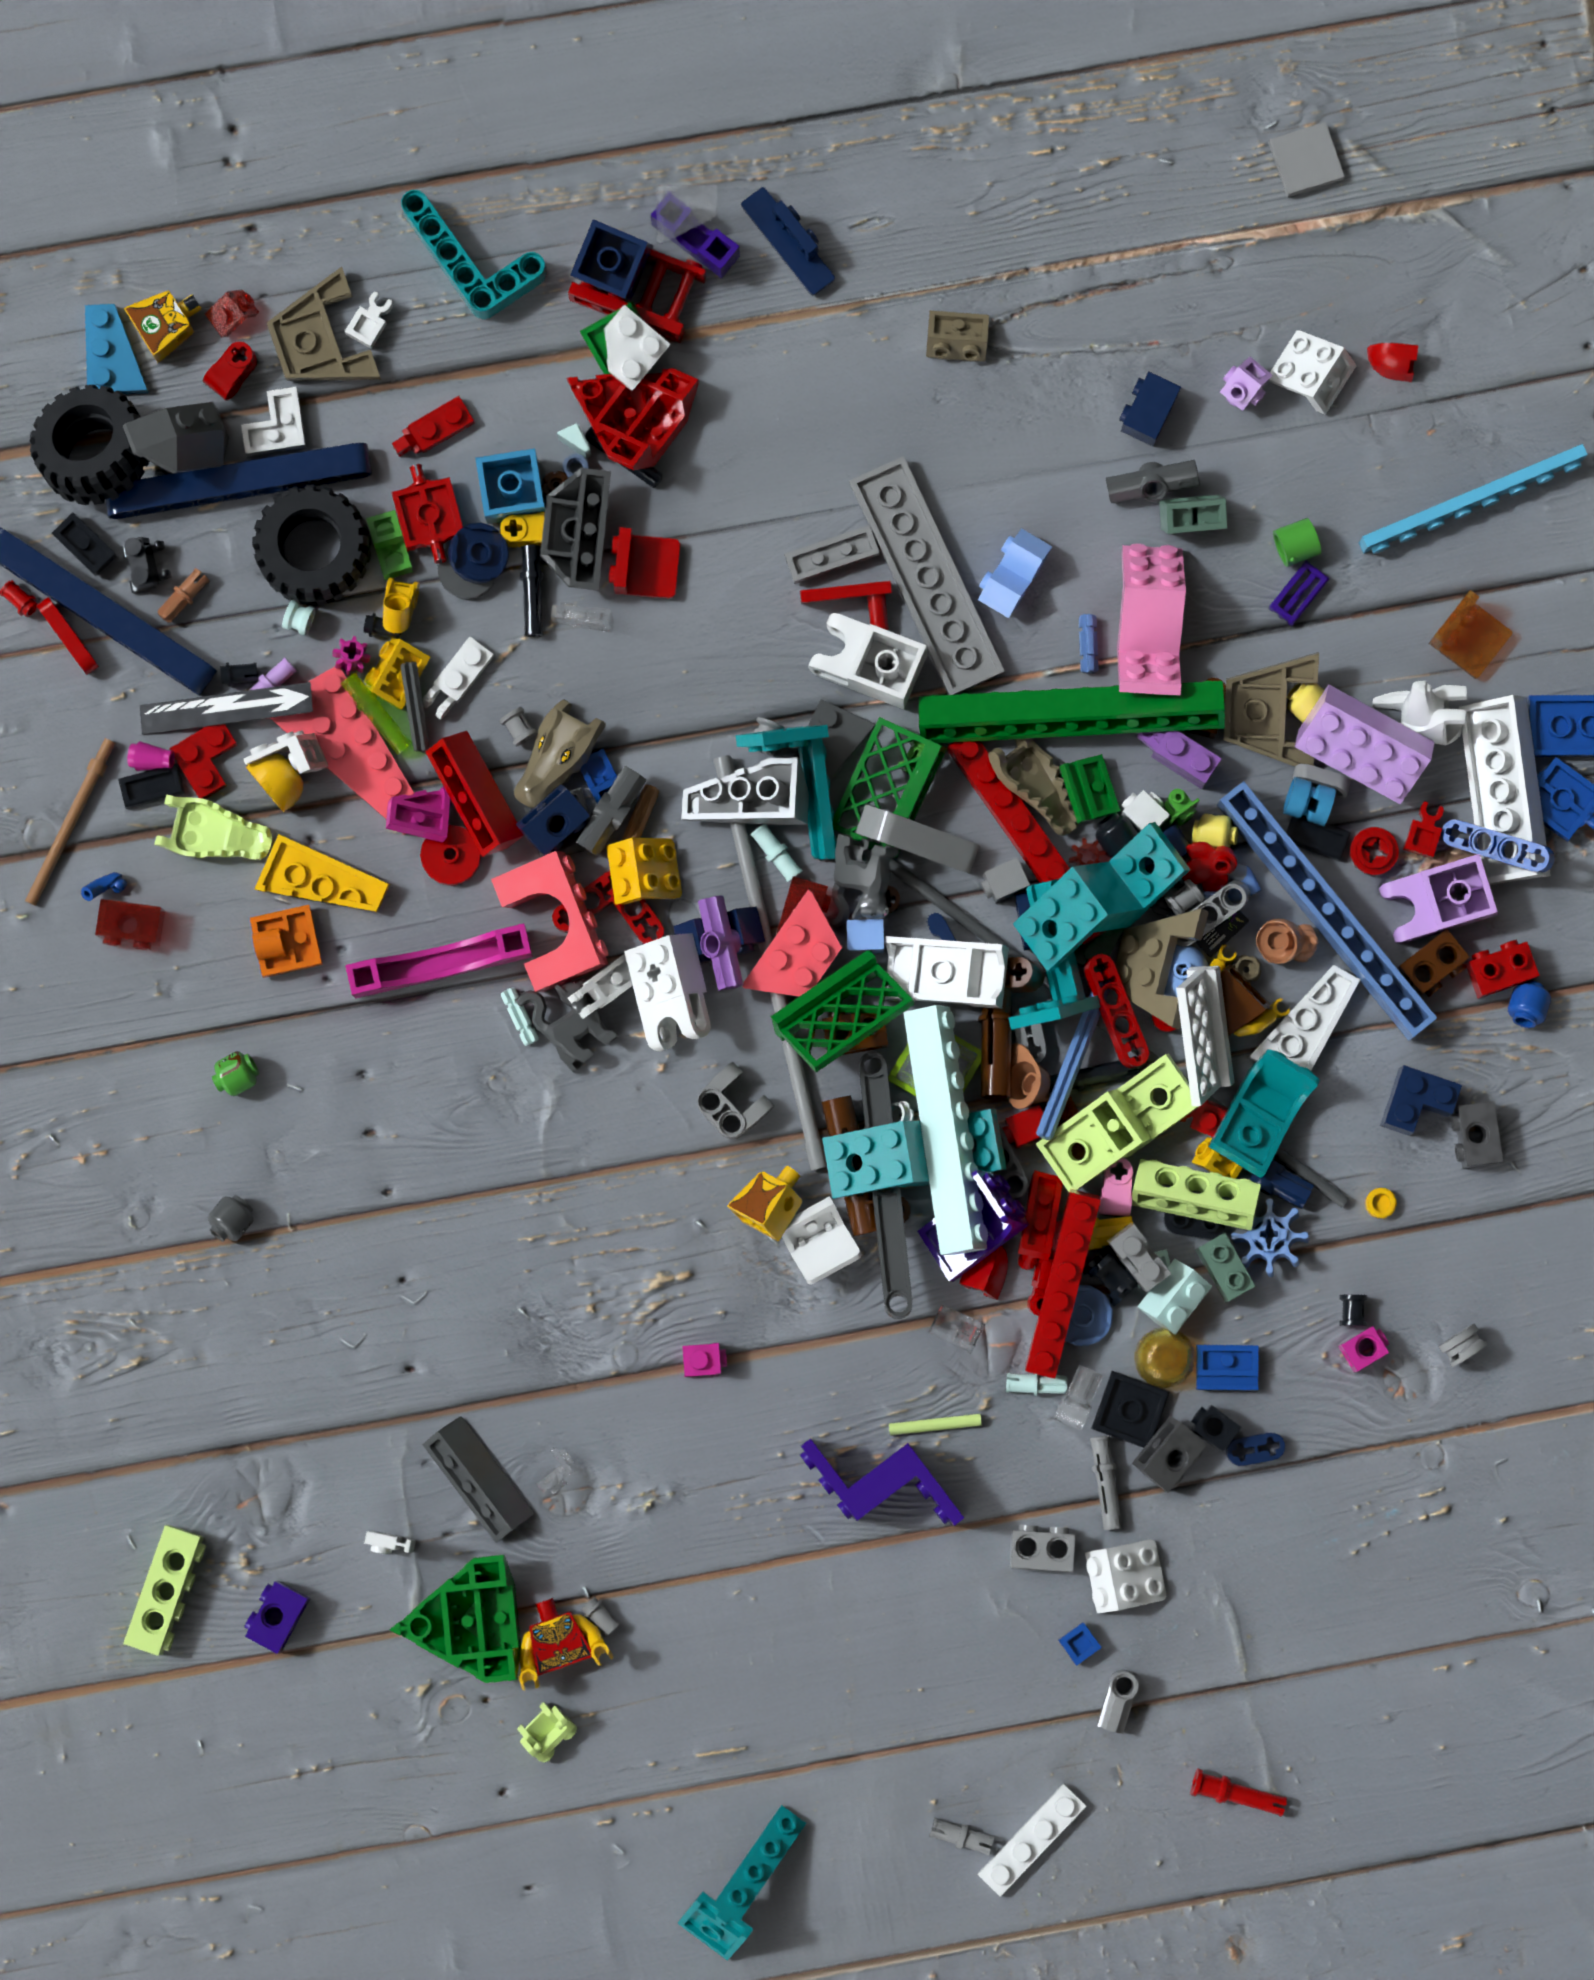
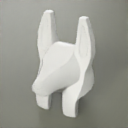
M1426 680L1416 681L1412 684L1411 691L1391 692L1373 698V707L1401 711L1400 723L1434 741V744L1446 746L1461 736L1462 724L1466 723V710L1450 709L1448 701L1467 700L1466 686L1442 685L1432 690L1431 685Z

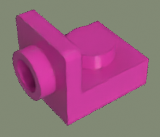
M719 1343L682 1346L685 1377L722 1374L721 1368L727 1367L726 1349H720Z

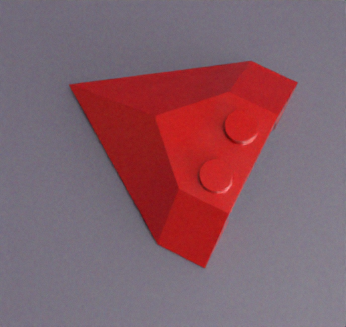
M674 368L662 369V373L646 374L633 391L629 390L612 374L596 375V379L579 380L578 377L566 378L607 457L632 470L656 465L687 423L699 385L698 379Z

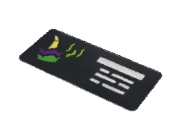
M1238 910L1205 934L1201 941L1197 940L1196 943L1209 957H1212L1222 945H1225L1249 922V919Z

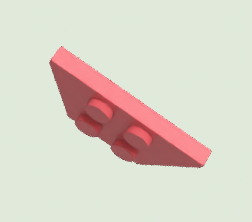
M807 890L744 981L743 988L801 996L817 985L843 946L831 928L813 891Z

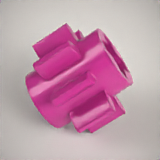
M353 636L352 640L348 641L341 638L339 641L341 649H333L332 656L339 658L335 668L339 669L342 667L346 670L347 676L356 670L362 673L364 668L362 662L369 663L370 655L363 654L368 644H360L356 641V636ZM354 653V659H349L348 654Z

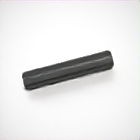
M405 662L401 664V673L413 750L424 751L429 749V739L418 667L416 662Z

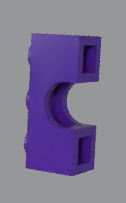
M670 192L650 215L651 225L721 279L740 257L739 245L717 228L712 231L704 226L694 216L693 210Z

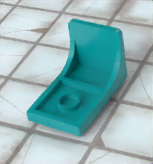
M1268 1049L1247 1071L1208 1147L1257 1177L1262 1178L1266 1174L1295 1115L1307 1097L1318 1086L1320 1079L1311 1070L1300 1067L1290 1061L1283 1053Z

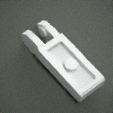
M469 636L434 681V686L430 688L422 699L424 708L430 706L442 691L448 698L438 707L435 716L440 720L443 719L453 705L459 703L494 658V654Z
M625 954L586 981L581 989L568 997L572 1004L583 998L584 994L588 992L595 1001L581 1010L579 1015L582 1019L596 1009L603 1008L633 986Z

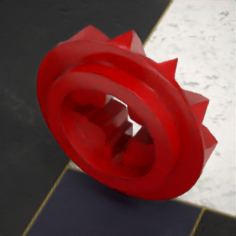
M1369 827L1363 829L1351 842L1350 857L1355 868H1358L1366 875L1386 873L1395 865L1398 859L1399 848L1397 841L1390 832L1383 828ZM1379 840L1378 851L1382 852L1383 855L1376 856L1370 863V853L1362 847L1371 848Z

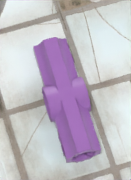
M723 895L699 900L698 905L705 931L701 937L700 946L702 953L706 957L711 958L718 991L743 986L737 953L741 948V938L736 930L730 928Z

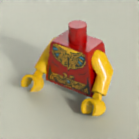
M551 1598L536 1604L542 1622L529 1626V1631L523 1635L519 1659L521 1670L519 1675L522 1690L525 1691V1683L528 1680H533L537 1689L540 1685L538 1680L540 1675L593 1657L595 1662L601 1666L599 1661L600 1655L607 1653L610 1659H613V1654L605 1644L596 1625L582 1614H573L572 1611L559 1615L554 1599Z

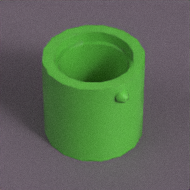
M1304 518L1273 530L1276 549L1286 567L1322 553L1318 535L1309 518Z

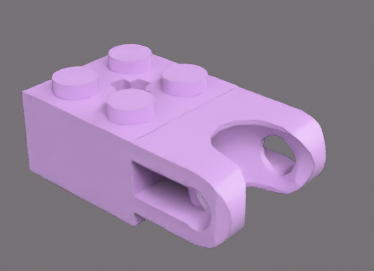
M1480 854L1385 883L1379 888L1380 895L1385 900L1405 898L1411 901L1415 907L1413 919L1405 925L1397 927L1394 931L1393 937L1395 943L1398 944L1411 942L1441 933L1446 929L1451 930L1498 915ZM1461 886L1462 890L1467 889L1468 894L1464 895V900L1457 901V898L1453 899L1451 897V894L1455 893V887Z

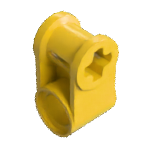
M545 512L510 515L504 518L501 522L500 534L506 540L508 547L519 548L523 545H540L541 547ZM511 526H515L516 531H518L516 537H511L509 532Z
M391 577L388 578L383 600V627L388 632L402 633L409 628L413 611L418 602L419 582L414 581L413 584L397 582Z

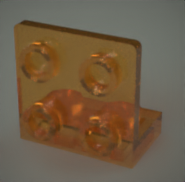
M1470 590L1428 644L1474 679H1478L1511 637L1512 631L1478 606L1476 602L1480 597Z

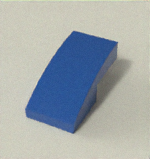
M602 748L591 753L587 763L583 764L580 770L598 804L603 794L610 790L617 778L604 749Z

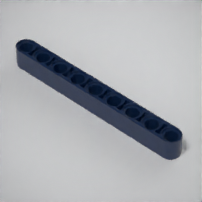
M352 443L227 464L220 467L137 479L133 482L134 487L128 492L126 490L121 492L119 498L113 501L110 498L105 499L108 518L123 519L284 492L296 486L298 489H302L306 485L320 486L366 478L372 475L368 444Z
M0 527V566L199 696L202 694L217 672L214 667Z

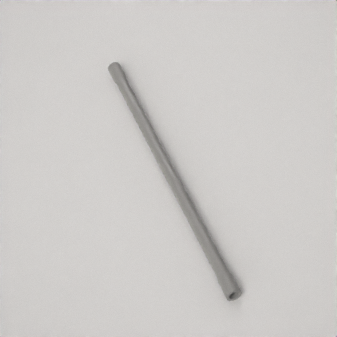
M731 755L714 759L718 779L735 773ZM730 823L749 906H757L765 942L759 944L762 956L773 941L747 827L746 823ZM770 992L775 1013L788 1005L785 994ZM784 1040L782 1045L805 1138V1149L810 1170L827 1168L824 1146L819 1135L802 1059L790 1044Z

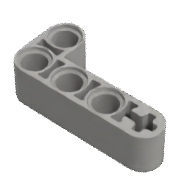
M866 804L855 832L968 874L971 872L980 845Z

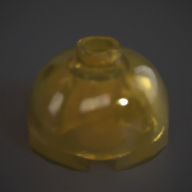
M1163 1327L1155 1328L1144 1334L1138 1341L1134 1351V1362L1139 1376L1148 1384L1161 1389L1175 1387L1185 1382L1192 1373L1196 1361L1195 1350L1189 1338L1179 1330L1176 1334H1173Z

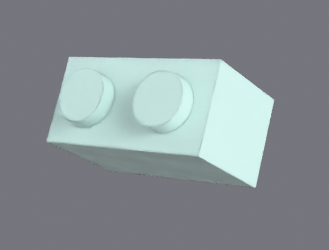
M1176 1259L1167 1268L1171 1275L1153 1287L1137 1306L1156 1324L1174 1335L1212 1288V1285L1194 1269Z

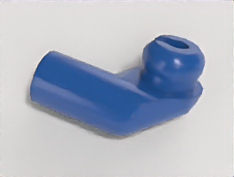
M113 872L95 879L81 889V895L85 900L91 901L110 888L114 893H120L127 887V881L122 878V874Z

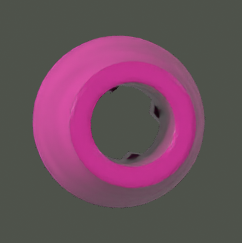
M139 741L137 744L132 743L129 747L127 755L128 766L135 768L136 771L161 768L172 769L175 762V753L172 750H166Z

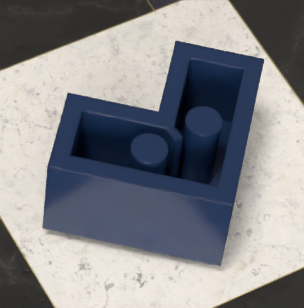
M1403 1065L1398 1070L1380 1126L1409 1136L1415 1131L1422 1109L1448 1117L1453 1114L1462 1085Z

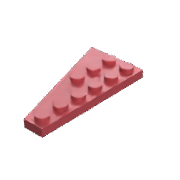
M334 666L308 681L311 683L313 712L270 717V719L286 733L292 731L295 733L303 730L304 734L315 733L329 766L326 768L386 819L388 802L391 797L403 794L413 795L414 792L341 668L336 669Z

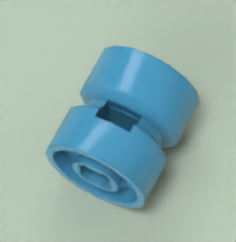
M1294 777L1285 799L1283 814L1299 819L1304 815L1308 822L1325 826L1334 803L1336 789L1321 784L1313 787L1311 781ZM1311 797L1316 799L1314 806H1308Z

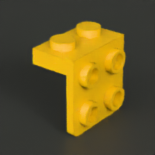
M632 837L606 845L615 905H626L642 899H676L682 896L676 849L672 839Z

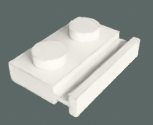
M367 1531L364 1544L372 1545L370 1551L389 1555L392 1554V1550H398L401 1546L405 1547L404 1552H414L416 1540L406 1539V1542H402L403 1537Z

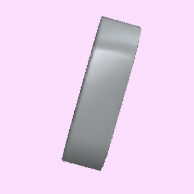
M1309 764L1296 765L1292 780L1294 777H1299L1311 781L1313 787L1321 784L1336 789L1335 798L1347 797L1351 784L1349 777Z
M1019 1010L1014 1014V1016L1020 1014ZM1041 1023L1030 1025L1031 1034L1026 1035L1025 1027L1013 1029L1016 1043L1024 1045L1028 1049L1027 1039L1032 1038L1034 1047L1041 1049V1052L1036 1056L1037 1059H1035L1040 1064L1046 1055V1044Z

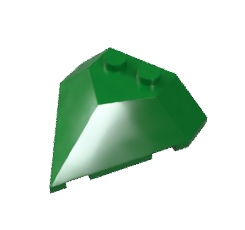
M496 1555L473 1558L458 1573L449 1578L416 1606L403 1620L395 1624L390 1631L416 1643L415 1645L453 1666L465 1670L484 1683L517 1680L521 1640L515 1583L506 1556Z

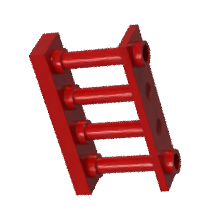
M652 250L647 262L654 264L655 267L640 303H636L635 307L643 321L659 335L680 343L685 332L684 324L680 323L679 316L694 280L705 283L706 270L702 269L703 266L696 261L687 259L684 262ZM667 269L683 275L668 314L661 316L653 313L651 306ZM572 282L568 291L569 301L605 315H609L623 305L628 304L624 298L610 292L608 295L598 292L595 286L586 282H581L580 284Z

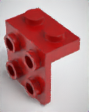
M620 527L619 536H613L612 554H617L616 566L610 565L609 583L614 584L615 594L673 598L676 594L680 542L673 538L633 535L632 528Z

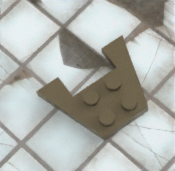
M342 267L267 322L287 381L381 380L371 349L342 359L329 322L325 306L352 297Z
M1319 652L1226 678L1224 741L1292 766L1298 764L1314 766V757L1295 747L1296 741L1285 740L1287 682L1318 683Z
M1202 908L1125 929L1115 964L1129 1001L1180 1030L1181 1026L1178 998L1166 996L1164 992L1178 938L1202 940L1209 913Z

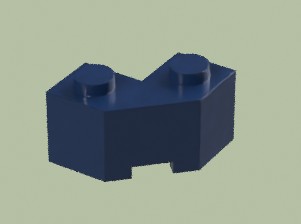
M757 906L736 908L727 912L730 928L736 930L741 938V948L737 955L755 951V945L765 942ZM702 918L691 919L673 926L675 935L693 933L700 965L711 962V958L706 957L702 953L700 946L701 937L705 933Z

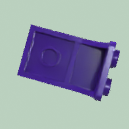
M978 1169L972 1173L973 1178L977 1182L978 1192L983 1200L981 1212L983 1224L988 1232L987 1249L959 1255H941L935 1218L917 1231L948 1281L954 1282L1029 1226L1028 1221L1024 1217L1027 1215L1026 1210L1019 1201L1013 1200L1008 1192L1010 1186L1001 1175Z

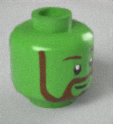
M235 1051L215 1063L214 1070L216 1074L212 1076V1080L219 1092L225 1090L229 1095L237 1096L253 1087L257 1082L256 1076L260 1073L250 1054L244 1055L240 1051Z

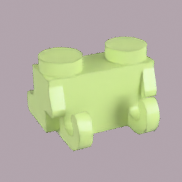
M543 1702L539 1706L542 1711L528 1726L525 1727L521 1724L517 1729L523 1736L520 1743L527 1752L540 1762H547L553 1757L555 1753L554 1748L562 1740H569L575 1735L577 1726L559 1708L554 1706L551 1709Z

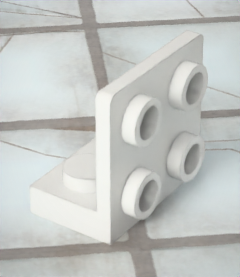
M1297 330L1270 373L1273 376L1269 382L1306 396L1317 412L1326 415L1357 365L1344 347Z
M303 730L295 733L292 731L277 737L278 743L274 742L269 745L265 743L250 750L251 755L243 759L245 764H251L275 753L283 754L290 751L288 754L290 763L295 770L298 769L299 774L316 772L329 767L315 733L304 734Z

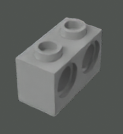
M1019 1525V1531L1012 1530L1010 1568L1073 1572L1075 1535L1068 1534V1528L1050 1527V1533L1037 1532L1038 1526ZM1024 1538H1031L1035 1542L1036 1549L1030 1556H1024L1019 1551V1543ZM1055 1540H1061L1066 1545V1553L1061 1558H1055L1050 1553V1545Z

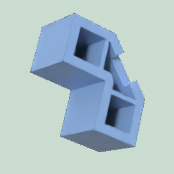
M1022 528L1015 538L1009 536L1001 549L1005 555L993 574L988 571L979 585L983 591L978 600L1009 618L1023 599L1032 580L1035 579L1052 546Z

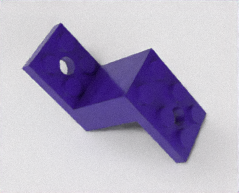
M811 1438L801 1445L804 1452L800 1454V1457L810 1470L814 1467L818 1469L822 1475L818 1481L829 1495L832 1492L836 1493L841 1500L837 1506L848 1520L853 1516L858 1521L914 1477L918 1479V1482L914 1485L925 1499L931 1496L937 1504V1507L933 1510L944 1524L950 1522L955 1526L964 1519L963 1515L908 1443L849 1488Z

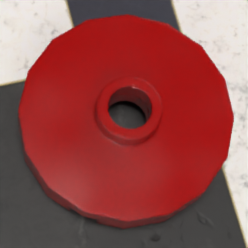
M448 825L447 838L444 842L425 839L422 843L420 853L422 867L428 876L439 884L448 886L459 885L471 879L480 866L481 854L468 830L461 826ZM454 850L456 852L455 858L451 860L446 859V851Z

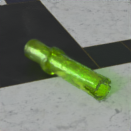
M356 672L340 683L357 704L356 708L358 711H363L397 755L412 744L376 699L378 696L365 686Z

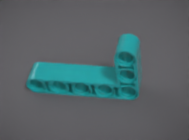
M410 190L403 195L401 206L406 220L477 318L489 319L545 280L546 266L544 259L535 252L523 254L485 280L427 196L419 190ZM414 202L423 204L422 209L418 212L409 211L408 208ZM430 226L440 228L439 233L434 236L426 235L425 231ZM448 249L457 252L456 256L451 260L441 257ZM530 264H536L540 267V270L535 274H528L524 271ZM469 273L474 278L470 283L463 284L458 281L462 274ZM510 280L516 285L512 290L504 291L500 288L504 281ZM481 297H487L491 300L490 304L484 308L477 307L475 303Z

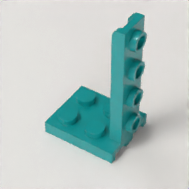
M828 725L799 726L735 735L737 747H748L749 752L799 747L800 761L809 792L808 830L811 855L814 859H835L837 838L833 832L832 820L834 818V811L829 799L830 779L826 774L825 760L827 752L822 740L824 737H829Z
M1057 879L1027 887L1026 891L1030 907L1057 882ZM1051 920L1048 925V931L1052 936H1055L1058 927ZM1074 952L1054 971H1046L1053 1000L1019 1008V1015L1008 1018L1011 1030L1066 1018L1101 1007L1098 995L1085 998Z
M781 1805L716 1900L702 1891L677 1924L728 1961L753 1931L752 1927L741 1920L807 1823Z

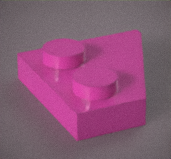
M443 786L440 790L428 793L426 790L415 792L413 795L403 794L391 797L387 807L386 829L444 842L448 833L450 797L445 787Z

